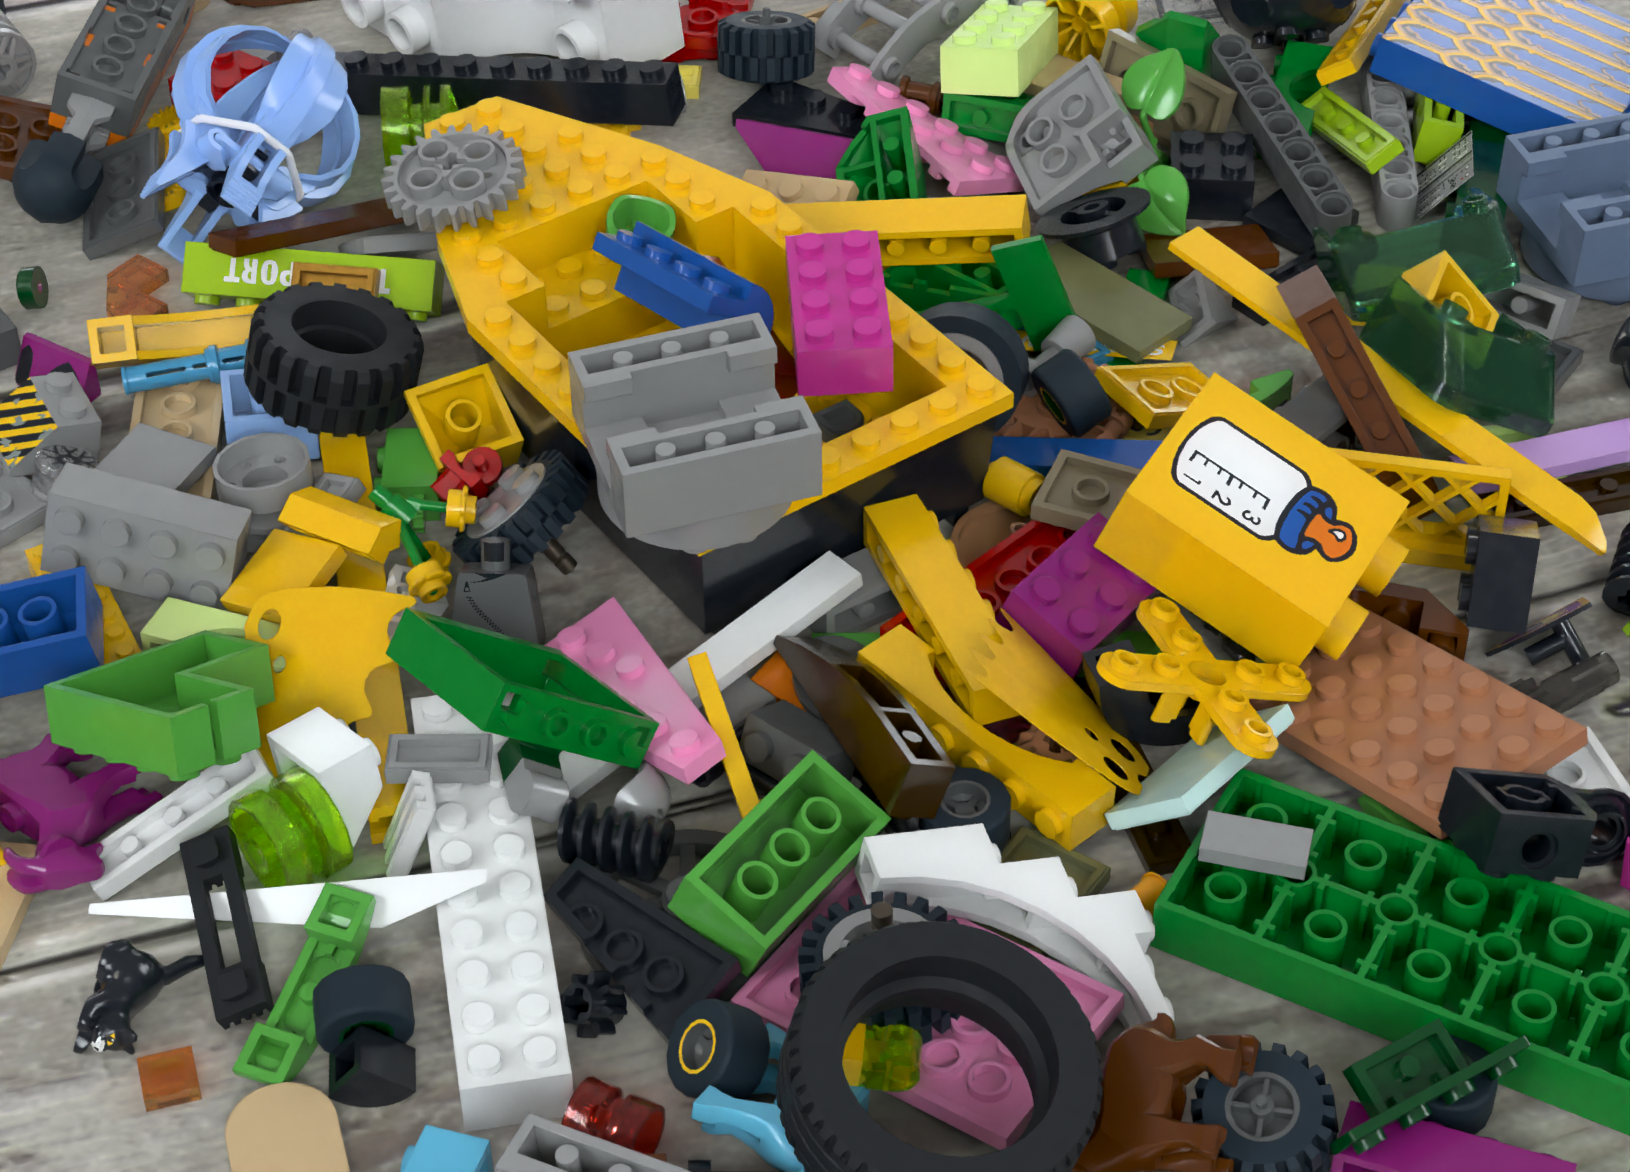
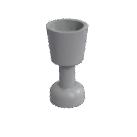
M1075 315L1065 316L1042 341V353L1035 359L1028 357L1029 376L1024 396L1034 397L1037 394L1031 379L1032 371L1063 349L1073 350L1080 358L1095 349V335L1091 327L1083 319Z

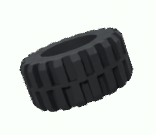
M310 282L308 286L301 287L299 284L288 286L283 292L280 290L274 292L259 304L254 311L244 363V381L258 405L262 404L268 414L274 418L277 416L283 418L284 424L291 427L301 426L307 428L309 433L321 435V432L333 433V437H347L348 434L355 433L358 437L370 435L375 429L381 432L400 421L408 413L409 406L403 393L405 390L417 387L424 353V342L415 322L411 321L409 315L401 307L396 309L392 301L383 296L377 298L371 295V291L362 288L354 290L346 288V284L339 283L328 286L323 285L322 282Z

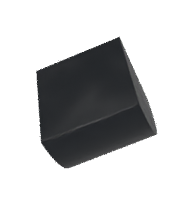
M360 1025L329 1054L328 1098L355 1107H382L400 1102L416 1092V1048Z

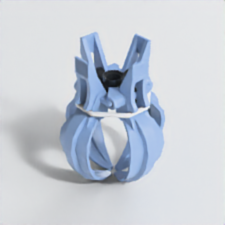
M235 25L222 27L204 36L179 61L172 82L173 90L171 96L177 115L180 118L179 124L181 129L178 131L173 130L169 134L167 158L162 166L149 177L150 179L146 186H144L142 193H140V197L145 199L175 183L187 191L180 208L157 246L183 264L185 242H204L208 233L211 232L219 219L226 213L232 216L234 224L240 227L294 216L303 210L302 207L315 206L335 195L351 176L361 137L358 114L347 93V72L335 59V49L320 37L310 39L301 32L291 41L286 36L265 26ZM241 49H263L284 53L281 60L252 73L227 91L215 103L211 93V65L216 55ZM322 129L321 163L317 175L298 173L293 154L289 149L310 139ZM284 158L286 159L288 168L285 166H279ZM198 204L206 210V214L195 234L192 235L182 225Z

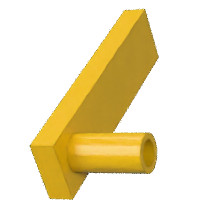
M706 652L688 657L687 660L707 721L721 739L727 755L721 761L741 818L743 819L762 799L758 800Z

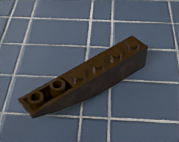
M776 635L773 644L889 816L902 820H908L912 817L934 819L956 766L911 704L888 680L870 665L846 650L819 639Z

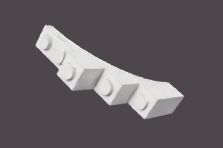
M983 823L863 838L854 873L867 905L872 904L871 892L883 891V902L893 903L895 892L907 893V906L912 907L918 896L928 899L929 913L939 905L947 911V915L997 928L1031 943L1067 967L1124 993V1009L1117 1018L1122 1022L1125 1030L1143 1022L1153 1021L1157 1018L1158 1013H1166L1174 1022L1173 1006L1170 1000L1163 996L1155 979L1153 962L1149 955L1146 954L1149 944L1155 936L1153 917L1148 910L1144 909L1136 890L1078 897L1076 883L1072 877L1067 876L1059 856L1002 863L1000 850L995 843H991Z

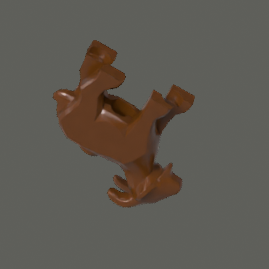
M1158 1013L1157 1018L1153 1021L1143 1022L1127 1028L1109 1045L1103 1068V1080L1101 1082L1103 1094L1099 1116L1095 1121L1096 1125L1072 1172H1232L1234 1161L1218 1157L1219 1149L1226 1140L1228 1130L1218 1124L1181 1122L1187 1101L1186 1085L1206 1071L1213 1073L1226 1087L1235 1088L1238 1084L1240 1073L1253 1076L1259 1040L1255 1036L1248 1034H1211L1207 1037L1198 1034L1187 1039H1176L1175 1024L1173 1019L1166 1013Z

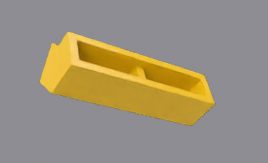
M312 486L290 493L278 518V521L296 532L312 538L340 544L346 551L383 565L389 552L400 547L401 519Z

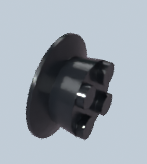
M1118 187L1089 193L1048 211L1038 220L1036 229L1039 235L1049 239H1061V242L1111 270L1118 265L1117 259L1139 253L1147 248L1145 236L1136 216L1150 205L1151 195L1149 191L1139 187Z

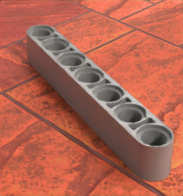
M1368 55L1361 66L1359 78L1362 113L1399 139L1405 149L1376 173L1370 174L1376 222L1383 230L1402 233L1413 227L1419 191L1404 87L1369 72L1374 56Z

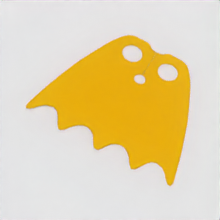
M301 587L269 592L261 596L254 603L245 623V639L268 644L275 694L274 702L256 708L261 747L257 749L260 751L277 784L281 788L282 785L266 734L317 707H320L335 719L340 718L344 720L347 725L354 721L371 717L373 710L365 692L366 679L375 668L394 661L385 654L391 642L387 633L388 624L394 615L405 610L406 607L410 608L416 604L417 600L414 597L350 587ZM274 609L281 617L280 628L273 638L265 640L258 631L259 621L266 611ZM283 656L286 662L285 668L280 673H276L273 669V661L277 657Z
M1000 608L1011 624L1013 631H1009L992 619L987 618L1001 637L1003 644L996 643L985 635L978 633L993 653L994 659L987 658L969 648V651L986 671L987 676L979 675L964 667V670L1008 706L1086 764L1123 789L1135 795H1140L1143 787L1138 780V775L1146 777L1149 767L1128 739L1122 737L1108 724L1101 709L1006 611ZM1085 728L1092 731L1097 737L1098 741L1090 737L1088 733L1085 731ZM1111 739L1125 746L1135 761L1132 762L1123 757L1112 745ZM1104 757H1108L1117 763L1126 773L1128 780L1117 776L1107 766Z

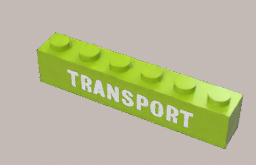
M185 242L181 292L195 298L194 304L219 307L220 300L236 301L235 307L261 304L278 290L283 292L288 286H291L293 263L302 262L378 268L381 271L378 298L383 296L392 301L396 309L401 307L409 315L411 321L416 323H427L428 316L441 317L445 268L443 264L436 260L282 248L236 258L212 250V248H209V243Z

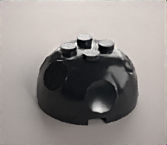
M1213 0L1228 27L1233 28L1237 33L1249 39L1252 49H1268L1274 46H1281L1282 52L1285 51L1288 40L1312 44L1328 42L1329 34L1340 25H1343L1357 6V0Z

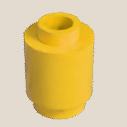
M1003 456L989 464L988 472L983 481V494L986 498L1016 514L1027 516L1031 514V504L1045 477L1033 469L1007 456Z

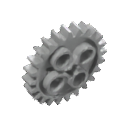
M467 124L462 131L456 132L454 125H449L445 134H440L439 131L433 129L431 130L432 138L427 140L421 136H416V146L402 145L403 155H391L392 166L383 168L385 178L381 179L387 207L392 209L394 217L396 219L403 217L406 226L417 222L420 231H424L431 224H434L437 233H441L446 225H452L454 231L458 232L462 223L468 222L475 228L478 226L477 218L480 217L490 221L494 220L493 210L507 211L509 209L506 200L513 201L519 199L517 190L525 188L524 177L527 176L520 146L515 147L512 137L504 139L502 130H498L490 135L489 128L486 125L477 132H473L471 124Z

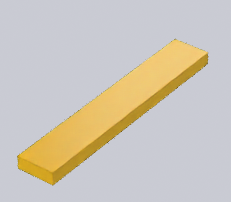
M1367 0L1317 70L1316 76L1321 86L1352 75L1359 70L1369 55L1376 35L1379 32L1384 33L1388 22L1396 15L1405 0Z

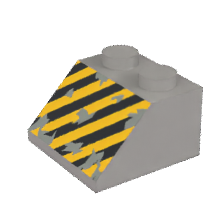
M52 372L43 376L29 377L0 403V460L9 477L55 472L63 469L64 464L58 463L53 469L50 468L52 464L42 463L58 462L55 458L39 459L40 457H47L40 452L52 457L59 456L56 453L43 450L54 451V446L62 455L68 454L62 446H65L69 451L76 448L77 450L70 454L75 457H79L85 451L84 456L94 458H79L81 462L97 461V463L90 464L93 466L98 465L102 421L73 372ZM69 457L63 458V461H65V462H68V463L74 462V460H73L72 458H69ZM79 463V464H78V465L84 466V467H91V466H89V465H87V464H84V463Z

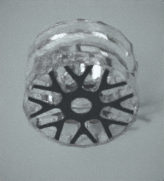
M52 445L39 449L34 461L36 472L32 476L30 487H33L32 493L38 499L47 503L48 492L66 462L94 469L100 463L99 459L92 453L73 446Z

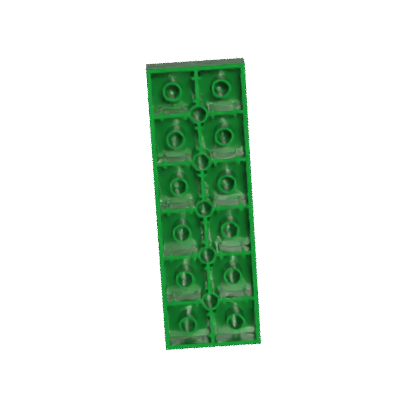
M1244 768L1233 776L1212 811L1314 829L1305 879H1294L1198 861L1204 823L1154 903L1153 924L1155 925V936L1150 943L1151 947L1391 1042L1401 1039L1440 1018L1450 1035L1476 1044L1485 1049L1489 1054L1526 1035L1531 1046L1515 1056L1520 1066L1499 1078L1498 1084L1630 1136V911L1552 882L1536 880L1528 875L1509 874L1507 878H1494L1485 875L1477 869V864L1464 851L1455 846Z

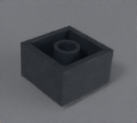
M1197 130L1171 131L1169 166L1176 168L1184 175L1189 187V204L1186 219L1243 222V215L1252 209L1255 186L1253 134H1242L1236 131L1225 133H1208Z
M1479 514L1477 527L1468 526L1464 554L1465 564H1471L1470 574L1461 572L1457 594L1458 611L1465 612L1466 626L1526 634L1540 546L1537 521Z

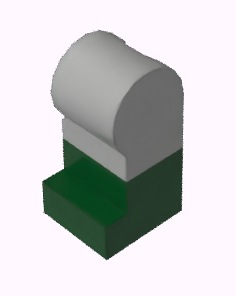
M508 738L497 753L509 807L512 812L523 816H533L550 824L556 823L559 820L562 808L569 798V786L566 781L562 780L563 775L559 761V754L562 750Z

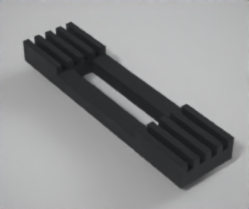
M228 825L179 844L215 1018L225 1030L230 1028V1023L232 1022L235 1025L241 1024L242 1018H245L247 1021L251 1020L252 1014L255 1013L257 1016H261L264 1009L270 1012L274 1007L265 964L261 961L244 885L243 877H245L236 834ZM223 881L241 962L226 968L209 891L213 890L212 885L215 884L217 887L223 886Z

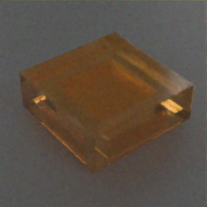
M192 1045L137 1058L143 1099L147 1112L202 1099Z

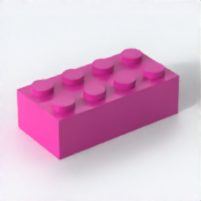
M851 230L841 233H803L801 235L785 236L787 288L798 396L893 391V341L878 231Z

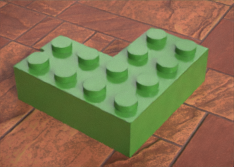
M207 630L43 685L53 744L74 749V753L79 755L92 754L103 757L107 763H125L136 766L137 771L157 772L168 775L172 781H187L200 776V770L213 765L236 763L242 759L241 754L260 748L261 740L256 708L275 701L268 644Z

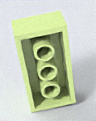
M1007 0L985 1V4H982L940 45L941 93L1019 97L1050 60L1058 54V7H1046V3L1042 1L1024 2L1022 6L1008 5Z

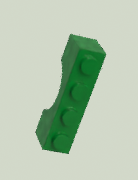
M1288 40L1284 54L1276 55L1273 75H1270V77L1312 138L1315 110L1305 107L1301 103L1324 87L1321 86L1316 73L1334 47ZM1257 151V157H1256V158H1257V159H1262L1261 156L1259 155L1258 151Z

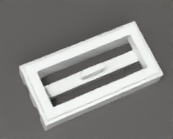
M412 770L386 832L383 848L387 849L384 856L385 864H389L386 870L387 877L409 875L434 817L436 805L433 781L429 772Z

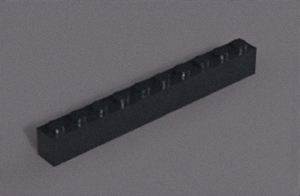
M362 50L335 52V59L347 72V93L357 114L441 117L444 114L475 105L480 100L498 96L584 123L674 126L686 105L678 63L662 62L656 59L640 62L624 61L619 58L586 60L582 57L549 59L546 56L512 58L509 55H499L496 57H479L473 54L447 56L436 53L415 55L402 54L397 51L385 54L366 53Z

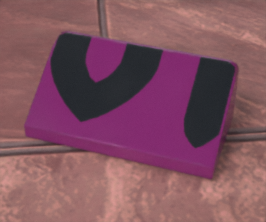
M27 332L23 335L15 374L17 385L20 386L29 377L43 376L52 372H73L90 402H93L101 395L97 370L92 365L91 358Z

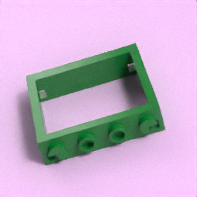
M405 608L385 653L485 732L639 769L660 724L558 649L411 608ZM507 692L515 693L509 706L502 705Z

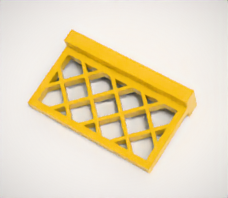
M1329 447L1375 479H1377L1375 475L1382 471L1396 472L1402 480L1391 485L1389 488L1398 494L1413 488L1424 499L1412 507L1406 508L1389 533V536L1410 549L1402 563L1470 571L1471 564H1465L1464 548L1468 526L1464 523L1479 514L1505 516L1512 469ZM1432 476L1442 477L1451 485L1434 494L1423 481ZM1480 482L1499 484V490L1484 499H1481L1470 487ZM1461 494L1472 506L1454 514L1443 502ZM1434 509L1444 521L1441 523L1423 521L1417 517Z

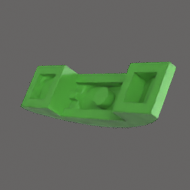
M325 883L303 927L308 935V939L266 1023H255L232 1069L235 1075L271 1085L292 1082L302 1070L319 1044L316 1040L312 1004L313 990L322 978L334 971L357 965L375 909L376 899L374 896L333 883Z

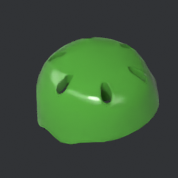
M621 195L611 204L606 218V233L616 235L618 229L633 232L636 222L640 221L673 239L676 216L673 208L668 204L640 195Z

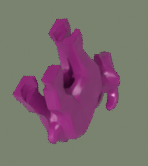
M51 733L47 734L35 748L7 758H1L0 821L8 831L15 833L19 830L38 842L35 857L31 858L20 856L9 847L4 849L3 858L11 868L7 871L8 883L22 894H36L47 890H64L101 878L105 872L104 862L99 857L103 852V845L95 843L86 847L83 846L95 841L122 820L134 814L143 813L162 800L163 795L156 790L148 791L143 787L138 791L131 787L122 793L113 795L121 786L135 782L136 775L141 773L137 771L136 766L125 763H110L102 769L79 779L66 766L71 762L87 761L93 758V755H79L74 753V749L53 744Z

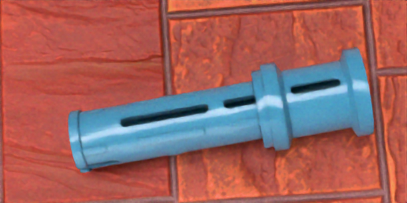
M248 339L245 340L244 344L223 348L209 345L202 354L166 359L131 367H121L125 393L129 395L134 392L171 387L210 379L211 383L221 384L220 371L244 369Z

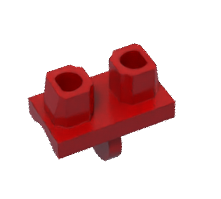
M478 447L467 453L461 465L455 454L448 449L439 458L446 470L430 488L441 499V502H447L449 489L463 490L464 485L468 486L469 495L477 496V501L484 497L488 498L486 495L489 492L487 487L492 486L502 476L504 468L502 459L490 447Z

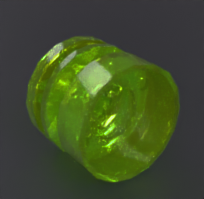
M451 83L440 84V102L433 101L430 84H424L421 103L413 102L408 85L381 87V129L386 167L392 166L391 155H403L402 145L414 147L417 145L416 136L425 138V123L436 120L444 114L459 111V106L456 104L453 96Z

